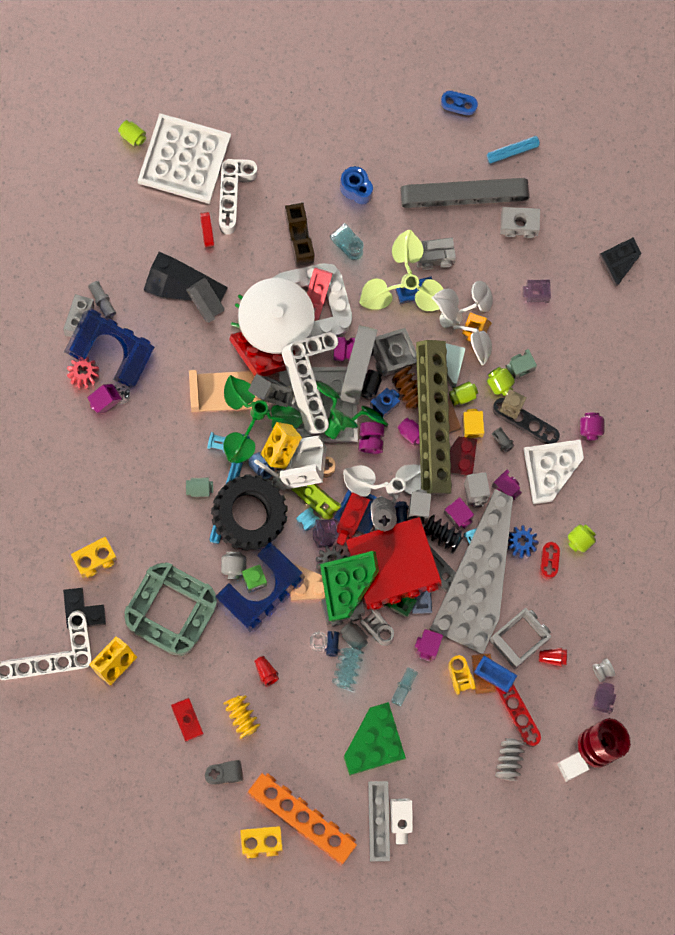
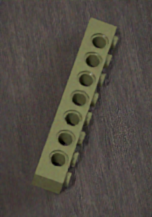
M440 340L416 342L421 490H425L431 495L451 494L452 487L446 341Z

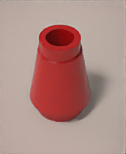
M563 648L540 650L539 662L560 667L567 665V650Z
M261 656L254 661L261 683H264L265 686H270L279 680V673L265 656Z

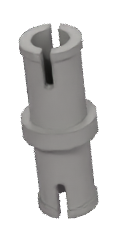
M99 281L91 283L88 288L96 299V305L101 308L106 319L112 318L116 315V311L109 301L110 297L108 294H105Z

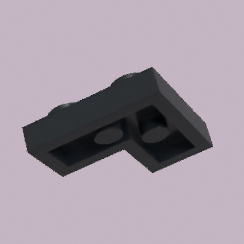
M83 587L63 590L67 629H69L68 618L73 611H81L85 614L87 627L106 625L104 604L85 606ZM79 615L72 617V623L75 625H80L83 622L82 617Z

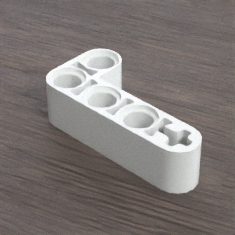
M227 159L222 163L219 228L224 234H232L236 229L238 182H252L257 177V165L252 160ZM227 168H233L235 171L232 173H228L225 170ZM250 168L253 170V172L251 174H247L244 172V170ZM227 185H231L234 187V189L228 191L225 189V187ZM226 203H231L233 207L228 209L225 208L224 205ZM226 216L230 217L229 226H226Z

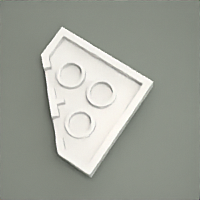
M581 440L524 447L533 504L547 503L554 500L584 458Z

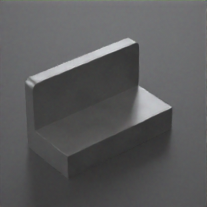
M203 278L186 289L206 322L213 321L216 315L224 311L223 305L207 279Z

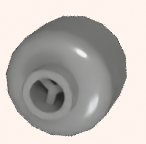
M226 552V555H223L221 558V572L224 575H228V579H239L242 571L246 570V556L242 555V552Z

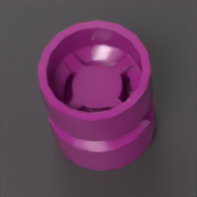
M337 337L338 345L334 348L333 361L350 360L355 338L351 337L349 340H346L345 337Z
M377 422L361 423L360 436L362 438L359 439L358 451L367 454L383 453L384 441L381 438L384 437L385 425Z

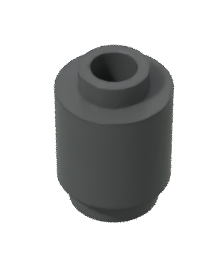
M350 621L341 629L342 637L354 650L357 648L361 650L368 644V636L356 623L354 624Z

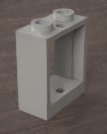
M524 608L489 640L514 669L520 666L552 637L549 628L545 624L541 625L537 621L538 617L534 611ZM524 618L542 639L519 658L501 636Z

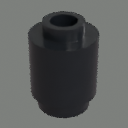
M368 369L361 392L362 397L366 399L376 397L382 382L381 373Z

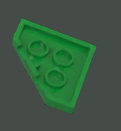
M375 551L320 564L329 621L334 622L350 618L379 572Z
M389 702L370 707L344 755L349 776L406 759Z

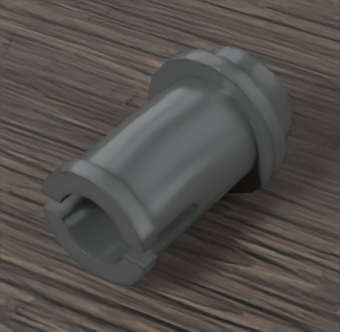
M501 427L491 434L500 444L501 450L508 452L514 447V441L508 438Z

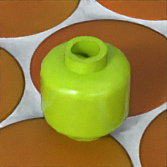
M499 366L488 374L487 383L496 395L502 393L505 396L509 389L513 390L512 386L515 380L508 369Z
M579 524L568 534L570 541L568 545L575 552L579 550L585 553L595 544L596 534L588 525L585 524L583 526Z

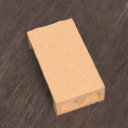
M189 370L191 412L235 410L229 407L224 399V386L227 378L232 375L251 384L255 376L251 371L197 374V370ZM255 396L253 402L261 400L260 398ZM243 405V407L240 409H251L252 407L245 408V406Z

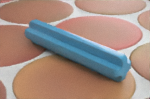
M537 136L487 153V159L489 163L502 160L538 147L540 141Z

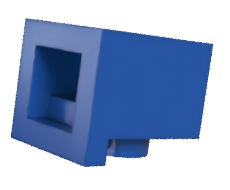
M386 388L376 398L371 400L370 407L385 418L400 404L398 399L400 395L394 389L389 390ZM387 397L390 402L385 403L383 399Z

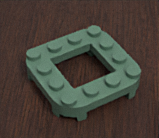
M167 562L156 564L146 571L144 579L129 605L126 606L124 612L125 623L128 629L138 637L172 655L184 656L193 650L214 614L217 606V597L209 584H205L177 569L173 564ZM163 584L197 602L178 635L145 617Z

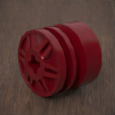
M612 718L603 719L594 726L589 727L578 738V750L581 757L587 764L596 768L604 767L625 756L631 746L630 736L625 726Z

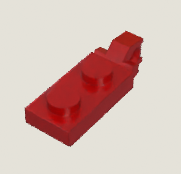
M352 492L337 525L336 532L340 535L336 544L344 546L347 537L352 538L355 536L370 502L369 499Z

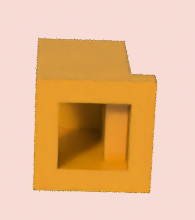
M470 313L465 327L479 329V332L485 331L487 333L492 323L485 317ZM463 330L462 334L467 337L466 341L471 343V334L474 332Z

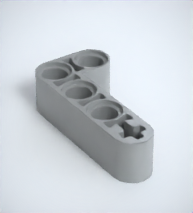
M359 325L340 400L359 404L378 329Z

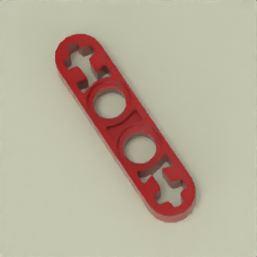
M512 684L508 691L509 693L513 691L514 694H510L506 698L503 695L507 693L495 686V690L522 740L529 747L539 744L541 734L514 684ZM510 698L518 700L517 708H510L508 706ZM520 715H524L528 719V723L524 726L519 725L517 722V718ZM530 725L532 726V728L529 729L530 733L532 735L536 734L537 736L535 738L534 743L532 740H527V738L529 737L527 731H525V733L522 732V730L528 728Z

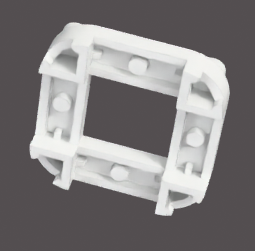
M322 263L282 272L273 277L292 281L303 289L309 287L314 268L333 273L327 292L332 317L314 321L308 338L328 332L334 333L337 337H343L349 330L352 323V312L342 275L335 265Z

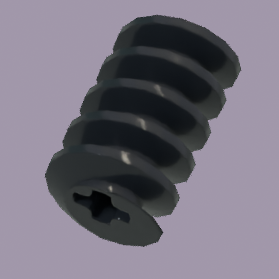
M433 514L424 526L426 537L428 538L432 535V542L439 539L438 545L441 546L445 543V549L447 550L452 547L451 553L454 554L463 539L461 537L462 530L454 533L455 526L448 529V522L442 526V519L440 518L435 522V515Z

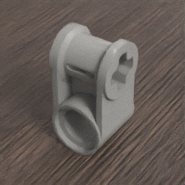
M371 610L372 613L364 620L361 619L359 621L360 624L379 644L383 646L390 645L394 639V630L377 610ZM386 631L390 633L391 637L385 640L380 637V634Z

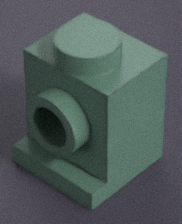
M529 349L525 350L523 356L518 354L512 357L510 363L506 365V369L513 375L514 379L535 371L537 367Z

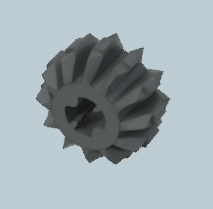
M336 545L333 546L331 551L329 546H326V553L320 550L319 554L321 557H316V561L320 562L316 565V568L321 569L320 564L329 562V558L331 560L332 558L338 560L348 556L341 555L344 551L342 548L337 552Z

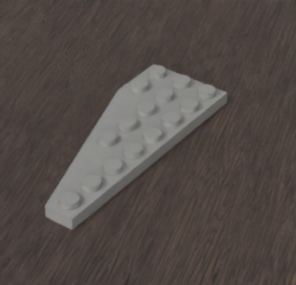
M496 489L490 498L430 627V630L442 634L480 654L484 653L500 617L513 497Z

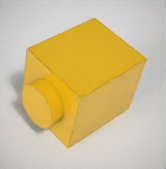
M468 409L466 410L467 412H463V437L483 438V411Z

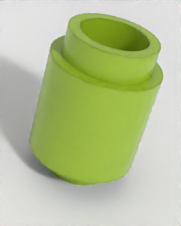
M125 120L118 129L120 136L134 147L141 146L146 140V132L132 121Z
M470 381L452 388V391H449V396L454 406H460L475 400L478 394L476 385L474 383L471 384Z

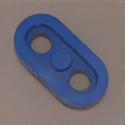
M446 91L441 97V105L445 110L463 115H472L477 110L478 103L473 96L455 91ZM452 100L453 104H448L447 101ZM465 105H470L471 108L467 109Z

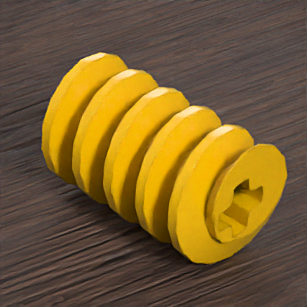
M246 695L236 696L223 703V705L229 704L225 709L227 712L233 711L229 718H236L232 724L233 726H239L236 729L237 733H243L239 737L240 739L255 733L261 725L260 723H253L257 716L250 717L254 710L246 709L250 705V702H243L247 697Z

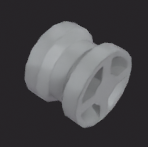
M607 658L600 664L592 665L594 673L600 682L605 681L607 677L615 676L614 668Z

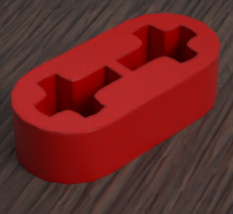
M200 213L204 246H214L210 213Z
M554 542L546 543L542 549L540 573L545 579H552L558 573L560 548ZM549 547H553V550L556 551V553H553L552 559H549V552H546ZM548 562L551 563V569L554 570L550 575L544 570L547 568Z

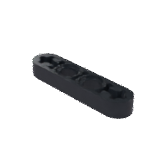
M499 398L494 402L493 412L498 417L544 444L558 442L560 433L555 427L524 409L520 411L523 415V420L517 422L512 417H508L498 410L497 404L501 405L505 398ZM536 422L539 424L540 429L532 431L529 428V424ZM543 427H545V433H543L542 436H540L539 434L541 433ZM554 433L553 437L556 439L548 440L547 434Z

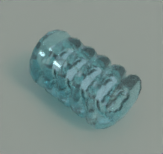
M342 648L340 653L343 656H338V660L341 663L336 664V668L339 670L334 671V675L337 678H333L332 683L339 688L355 691L350 685L357 683L352 677L359 676L354 670L361 668L356 662L363 661L358 655L364 654V652L353 648Z

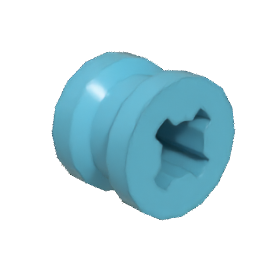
M312 507L306 509L296 518L298 522L303 524L305 531L314 527L321 520L318 516H315Z

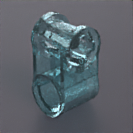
M344 223L330 235L333 243L350 259L358 260L362 257L363 242L347 224Z

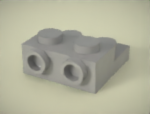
M406 328L376 336L371 356L375 357L376 369L379 373L382 372L383 377L397 373L406 367L417 365L416 350Z

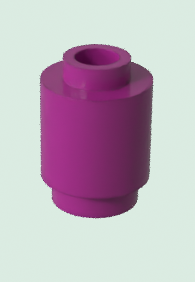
M405 418L397 429L412 445H420L419 425L413 419Z

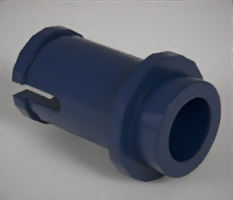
M399 501L395 503L396 524L408 521L407 510H409L407 502Z
M328 631L327 648L324 651L327 656L336 657L340 653V649H338L340 633L334 631L333 637L332 631Z

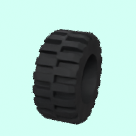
M246 474L243 477L238 476L229 481L218 492L213 501L214 505L211 508V514L213 515L212 524L216 525V533L218 535L221 534L222 540L226 544L229 542L232 544L231 547L235 549L239 547L244 551L249 549L257 550L270 544L283 531V526L287 522L286 512L288 507L284 504L285 496L279 493L281 489L271 484L273 481L269 479L264 480L260 475L253 477L251 474ZM241 496H253L264 505L266 521L260 528L247 530L235 521L232 514V506Z

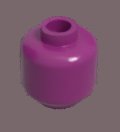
M584 413V416L580 418V434L587 437L589 441L598 440L599 436L604 435L605 420L600 416V413Z

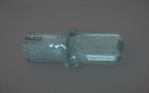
M406 668L401 681L397 683L398 687L391 699L393 704L401 706L408 691L412 690L410 687L418 675V672H414V669Z

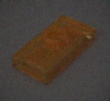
M491 653L471 655L476 695L496 692L493 684L474 673L483 656L491 659Z

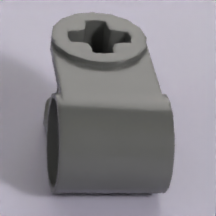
M241 760L209 766L205 772L206 781L212 785L243 781ZM212 770H215V773H219L215 780H213L212 776H209Z

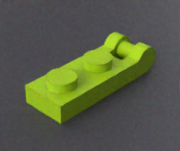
M317 484L291 488L327 521H330L333 517L332 514L341 507L339 502L331 498ZM325 503L329 505L327 510L322 507Z

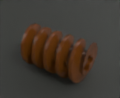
M411 366L400 370L392 378V382L397 383L395 385L396 390H400L398 394L403 397L402 402L407 403L405 405L407 410L418 408V387L415 386L417 380H412L415 373H408L412 369Z

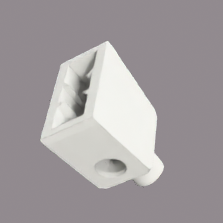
M410 798L390 799L391 832L396 833V844H408V833L413 831L412 800ZM404 819L405 825L398 826V821Z

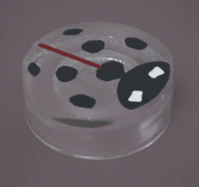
M125 384L115 385L122 398L119 404L126 403L131 396L129 387Z

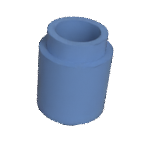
M261 452L253 454L248 462L250 468L257 475L262 476L263 479L271 478L272 475L254 461H260L275 472L274 467L269 466L260 454Z

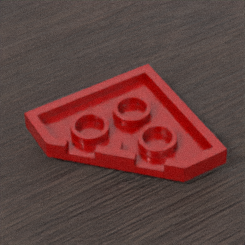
M242 332L230 334V342L254 376L256 374L267 376L287 370L282 354L266 353L255 348L246 340Z

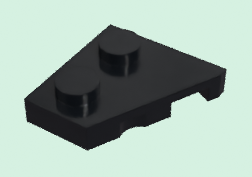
M634 237L599 255L614 285L617 286L642 253Z

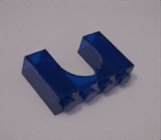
M93 309L85 311L64 353L79 361L85 360L94 341L100 335L112 336L119 341L123 348V360L113 380L129 389L135 387L155 347L150 344L151 342L148 339L135 336L132 330L122 329L117 326L118 323L112 319L106 320L101 317L102 314Z
M271 542L257 554L258 559L275 575L274 590L267 598L260 601L248 600L230 583L215 596L249 632L253 629L257 630L262 625V620L266 616H271L276 611V606L280 602L284 603L290 597V593L294 588L298 589L305 579L304 574Z

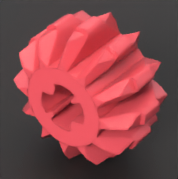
M81 356L78 357V362L72 360L73 366L67 367V370L70 372L67 374V377L72 379L71 384L77 383L79 389L82 387V384L85 385V388H89V382L94 385V379L99 378V374L96 373L99 371V367L95 366V360L89 362L88 356L85 357L84 361H82ZM80 371H86L87 374H80Z

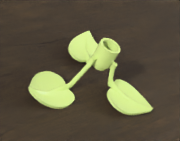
M406 230L400 234L392 246L394 260L399 263L405 262L407 274L402 277V283L387 287L382 279L375 278L369 280L362 289L359 301L363 307L383 309L393 299L389 290L405 287L410 290L416 288L419 290L415 294V302L420 309L424 311L440 309L432 297L437 292L443 290V287L432 279L425 280L420 287L418 277L412 274L408 262H418L423 255V245L412 230Z

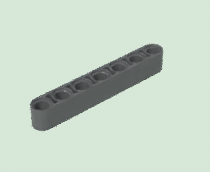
M526 178L411 184L400 188L401 203L404 208L525 201L530 198L528 179Z

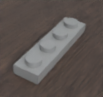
M388 781L368 782L370 862L390 861Z

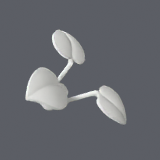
M483 281L475 282L472 285L471 293L476 303L462 310L458 308L459 298L454 290L448 288L437 292L432 299L437 303L442 312L440 315L442 327L448 328L453 326L454 330L473 331L474 333L471 334V344L480 364L484 365L492 352V342L489 335L485 331L479 332L476 328L460 326L459 324L463 320L461 313L477 306L482 313L488 312L491 309L493 297L490 288Z
M416 464L402 466L396 472V478L392 479L390 483L385 482L379 485H373L376 477L369 467L359 465L345 468L343 472L345 484L351 492L367 497L371 492V488L386 487L387 493L393 496L392 502L394 505L398 495L403 490L410 495L412 492H416V490H421L420 465Z

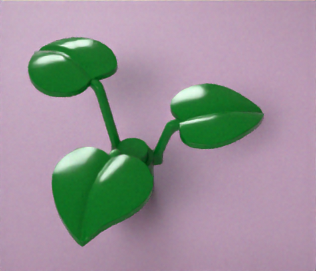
M232 375L227 378L224 386L225 402L235 410L242 408L243 405L245 408L252 407L250 414L253 419L244 436L238 432L227 435L223 442V449L229 462L242 463L251 458L255 452V442L247 437L256 420H262L267 415L268 419L272 420V428H274L276 422L291 424L295 429L303 423L300 412L291 406L275 405L272 407L270 415V410H268V405L265 401L257 400L253 402L255 395L248 391L251 384Z
M316 381L317 389L333 400L328 417L329 426L323 432L331 439L335 440L341 430L344 431L347 427L358 428L355 420L361 415H367L372 420L384 424L385 427L389 425L377 411L364 405L361 407L362 410L354 417L350 418L335 408L340 395L331 386Z

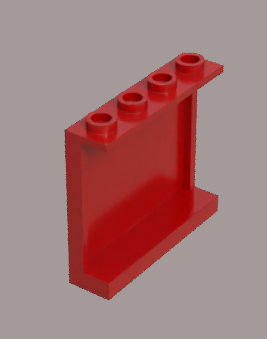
M420 517L398 523L388 531L376 530L346 540L350 556L375 551L377 555L379 572L364 594L367 610L371 608L372 610L380 609L383 607V604L399 603L405 597L415 598L424 591L434 592L442 586Z

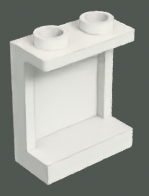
M320 436L301 439L286 470L280 471V479L286 489L323 483L327 447Z

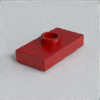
M189 698L171 705L185 742L204 735Z

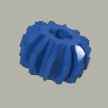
M522 525L520 530L514 527V533L509 532L508 544L511 545L507 547V550L511 551L514 549L513 556H516L518 552L520 553L519 557L522 559L524 553L527 557H530L531 552H536L535 546L539 544V541L534 540L537 537V533L530 534L532 528L525 531V526ZM520 538L524 539V542L526 541L524 546L520 545L521 542L518 543Z

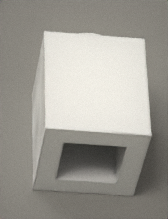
M579 752L557 764L566 782L589 770V764L584 761Z

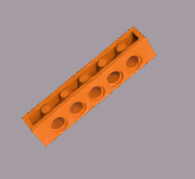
M261 773L247 794L343 865L357 846L354 843L356 839L348 833L342 834L339 831L340 827L332 821L329 823L323 819L324 815L318 810L314 809L312 811L307 807L308 803L300 797L298 799L291 795L292 791L284 785L282 787L275 783L277 780L268 773L266 775ZM268 789H275L277 791V796L274 799L266 796ZM286 800L291 801L293 804V808L289 811L282 808V803ZM302 812L307 813L309 816V820L305 823L300 822L297 817ZM317 824H321L325 828V832L321 835L316 834L313 830ZM333 836H337L341 841L337 847H333L329 842V839Z

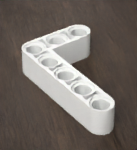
M332 332L291 343L282 349L283 360L304 427L310 435L325 432L328 429L329 423L308 357L336 348L338 338ZM308 344L311 345L312 351L309 349ZM315 421L318 423V429L315 426Z
M73 611L68 618L72 651L1 661L0 667L3 665L8 666L10 673L8 675L0 673V679L9 680L87 668L91 663L92 655L85 614L81 611ZM73 616H81L83 622L80 625L73 624ZM76 635H83L86 641L83 644H77L74 640ZM78 655H87L88 662L84 664L79 663L77 660ZM66 657L69 664L65 667L60 666L58 659ZM40 660H47L49 667L41 669L38 662ZM27 663L30 670L28 672L20 671L19 664Z

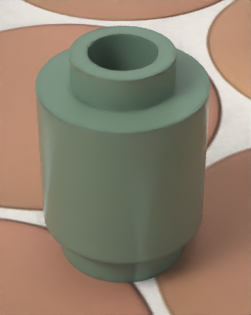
M209 477L186 480V495H191V497H210L209 493H213V481H209Z

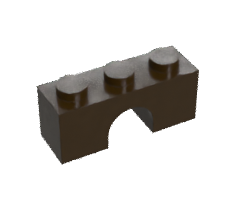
M304 203L286 205L285 217L295 264L297 266L313 263L315 254L312 240L309 237Z

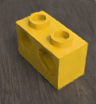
M276 422L260 454L270 467L286 469L302 437L291 424Z
M106 537L71 554L82 578L85 576L90 578L97 574V570L103 567L104 569L110 568L117 561ZM102 550L109 552L108 557L104 559L99 558L98 554ZM85 559L91 561V565L87 568L81 566V562Z
M115 637L89 665L102 680L111 686L138 657L126 643Z
M280 826L240 830L242 854L247 855V858H258L259 854L264 853L267 854V857L278 856V852H282ZM268 837L276 838V846H267L266 839ZM248 839H255L257 847L249 849L246 846Z

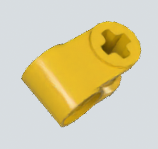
M460 655L454 656L448 663V669L456 694L459 695L460 692L468 689H476L466 659ZM459 660L463 665L462 669L456 670L453 667V661Z

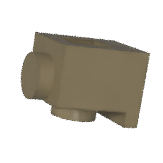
M509 389L499 411L517 419L527 397Z

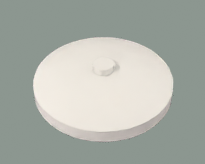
M269 278L254 284L243 296L238 310L239 326L246 340L255 348L271 354H282V349L286 345L307 339L312 331L315 319L313 304L308 294L294 282L281 278Z

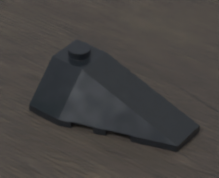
M158 252L151 266L144 291L161 299L171 298L180 301H193L186 289L205 278L220 302H222L228 287L162 252Z

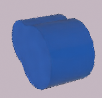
M352 166L345 169L342 173L340 189L342 194L348 199H352L358 204H367L372 198L373 184L364 169Z

